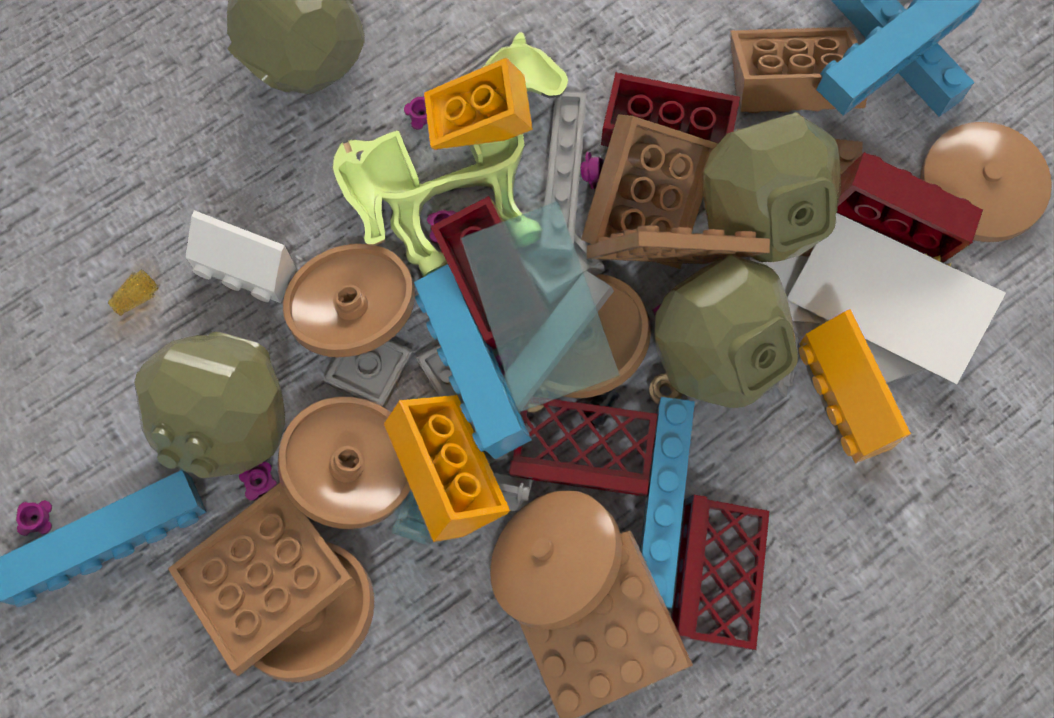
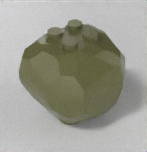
M228 0L227 34L231 40V44L227 48L228 51L265 84L287 93L295 91L303 94H313L341 79L358 60L365 43V34L358 14L352 5L354 3L353 0Z
M797 112L728 133L710 152L703 173V197L709 230H724V235H735V232L751 231L756 232V238L770 239V253L750 257L759 262H777L800 256L827 238L835 228L836 212L841 193V168L838 145L835 138Z
M733 255L725 256L701 268L676 285L665 295L662 305L656 312V351L670 384L678 392L695 399L728 408L746 407L757 401L778 381L790 374L797 364L798 352L788 299L779 276L774 269L765 264Z
M215 331L210 332L208 336H189L168 343L153 354L137 372L134 384L141 430L150 447L158 453L157 460L163 466L171 469L177 467L182 471L201 478L241 474L270 458L280 445L285 428L286 415L282 390L272 367L269 352L261 344Z

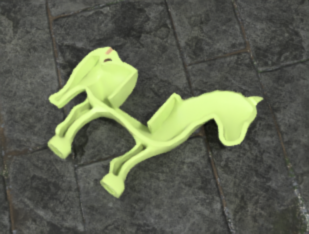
M519 32L514 37L511 46L502 47L483 66L485 67L507 58L524 74L527 91L535 92L546 98H559L564 93L568 84L566 73L543 51L528 45L522 32ZM399 130L383 135L374 141L348 140L347 143H341L334 156L333 171L345 199L358 212L364 222L365 242L370 246L385 242V229L381 209L383 199L393 210L390 227L395 235L404 243L408 261L413 265H419L420 272L425 277L448 263L444 254L437 251L423 234L420 224L422 208L434 195L452 189L477 186L492 187L495 205L508 231H510L516 247H526L541 239L542 228L540 224L525 217L519 211L514 201L515 175L524 149L523 134L505 141L469 145L477 164L423 184H419L417 173ZM362 151H363V153L361 154L360 161H359V160L357 159L356 155H357L359 152H362Z

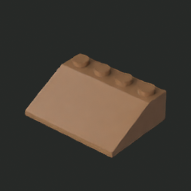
M852 28L731 30L730 41L736 96L740 97V112L759 113L761 111L790 112L792 110L821 111L823 109H836L816 89L822 79L821 71L831 61L839 62L852 45L858 44ZM867 98L854 108H865Z
M618 114L581 240L594 244L598 243L599 237H611V234L624 233V230H637L638 226H658L659 232H671V228H692L693 231L703 198L704 169L710 152L718 143L635 116ZM656 262L677 269H681L682 263Z

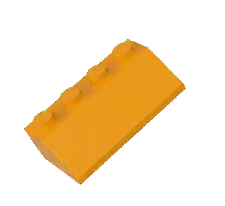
M851 309L842 312L805 334L799 343V355L803 363L809 365L814 375L812 380L815 390L819 395H823L828 405L826 408L828 418L834 426H838L842 435L841 445L847 456H852L854 463L892 450L911 434Z
M458 395L399 400L384 422L388 436L433 542L464 537L508 514L510 511L484 452L479 450L473 439L472 433H474V430L461 410V402Z

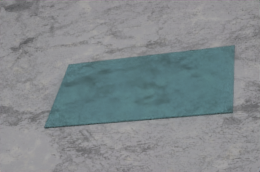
M558 201L461 238L518 412L620 376Z

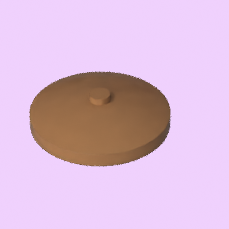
M991 122L966 123L944 133L927 153L922 164L920 176L921 180L936 184L942 190L956 197L967 199L973 205L983 209L974 237L975 241L981 242L1005 241L1027 231L1045 212L1052 191L1050 170L1039 149L1018 131Z
M342 245L315 256L293 276L284 295V318L294 338L306 349L328 357L356 356L380 347L402 329L413 310L415 288L407 266L395 253L376 245Z
M598 274L596 276L609 284L614 292L542 383V387L564 397H593L615 389L629 379L638 369L649 348L651 325L641 298L625 282L608 275ZM542 294L540 295L551 315L567 294L550 304ZM543 324L518 337L520 354Z
M334 397L308 406L291 421L283 434L279 447L278 474L286 495L303 514L326 526L340 529H357L383 521L402 505L411 488L384 426V422L391 412L365 399Z
M576 491L548 493L525 505L507 523L496 542L492 554L490 579L493 593L499 605L506 613L520 623L542 630L563 628L587 616L606 597L614 584L620 568L622 540L615 519L597 500L587 494Z
M326 542L356 583L253 664L261 672L285 682L311 681L335 671L358 650L372 623L374 591L366 570L344 548Z

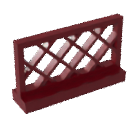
M534 396L521 410L520 414L525 426L527 423L532 430L529 432L530 437L536 435L546 450L537 457L531 458L521 456L523 445L514 449L509 473L512 477L647 497L658 414ZM529 404L544 406L550 414V417L536 428L527 418ZM550 407L561 409L558 410L556 413H553ZM567 410H575L580 414L584 422L568 433L558 417ZM583 412H590L595 414L587 418ZM601 414L610 415L618 425L603 438L591 423ZM617 416L625 417L628 419L621 423ZM635 419L650 421L648 434L638 442L633 439L625 428ZM552 421H555L565 436L549 447L538 432ZM588 425L599 441L583 452L572 436ZM622 430L632 443V446L617 457L605 441ZM566 440H569L580 454L569 463L560 462L552 452ZM647 441L646 453H644L640 445ZM601 444L614 459L603 468L594 467L586 457V455ZM636 449L645 460L643 474L628 472L620 460ZM550 454L554 461L544 460L542 458ZM583 458L588 466L576 463ZM617 463L622 471L609 468Z
M694 494L684 500L671 619L681 639L756 650L770 511L708 500L706 496ZM710 509L721 511L729 522L718 532L714 530L708 521ZM731 513L740 514V515L737 516L736 518H734ZM745 516L759 518L758 532L751 538L747 536L738 523ZM731 527L734 528L744 542L732 552L720 538V535ZM707 532H708L711 537L706 540ZM757 539V543H756V546H755V545L753 544V541H755V540ZM712 541H715L726 556L714 566L704 556L705 547ZM746 547L755 557L754 567L747 572L744 571L734 557ZM729 561L740 575V578L727 587L716 570ZM703 566H704V567L706 568L707 572H705V573L702 575V573H703ZM711 575L722 592L708 601L701 592V582ZM743 581L752 592L751 601L744 607L740 605L731 593ZM724 596L727 597L737 611L725 622H723L712 607ZM699 601L703 604V607H701L700 609ZM748 609H750V614H749V616H748V614L746 613V611H747ZM707 610L718 627L710 634L696 632L698 616ZM740 616L748 626L747 641L736 639L727 627ZM722 631L726 637L716 635Z

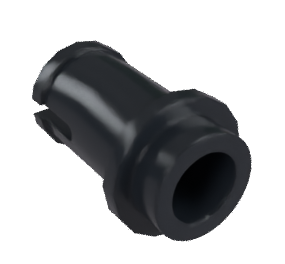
M613 389L595 396L590 404L612 407L620 395ZM583 412L587 418L595 414L590 412ZM601 414L591 422L595 428L603 425L606 422L604 419L606 415Z

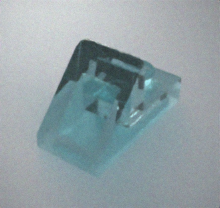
M411 492L392 528V533L431 545V535L415 497Z

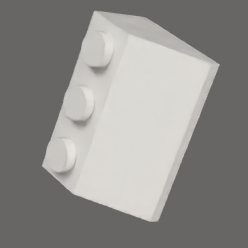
M194 210L191 216L186 259L193 267L192 271L205 279L210 280L212 276L222 280V284L230 289L239 291L243 288L251 291L252 296L263 302H269L271 299L281 303L286 289L297 271L285 245Z

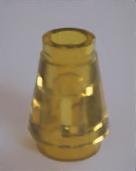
M141 269L137 273L132 272L112 298L108 300V304L118 315L122 316L125 312L154 298V293L159 287Z

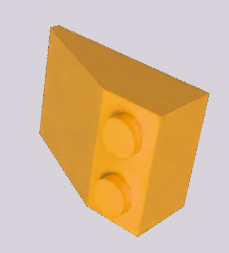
M507 58L424 92L430 147L434 150L505 141L533 130L525 76Z

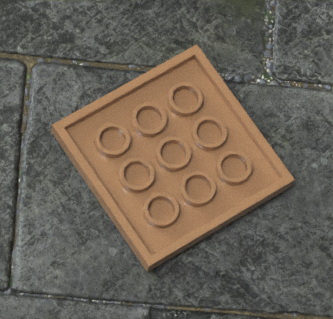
M638 226L637 230H624V233L611 234V237H599L598 243L587 245V259L704 265L711 264L728 255L745 258L770 253V239L756 238V232L741 231L735 232V235H724V230L712 229L703 230V233H692V228H671V232H659L658 226Z
M281 482L168 568L231 671L237 676L245 672L356 583L309 518L290 501Z
M631 531L621 533L622 557L617 577L606 597L591 613L571 625L551 630L535 629L520 623L559 718H578L693 665Z

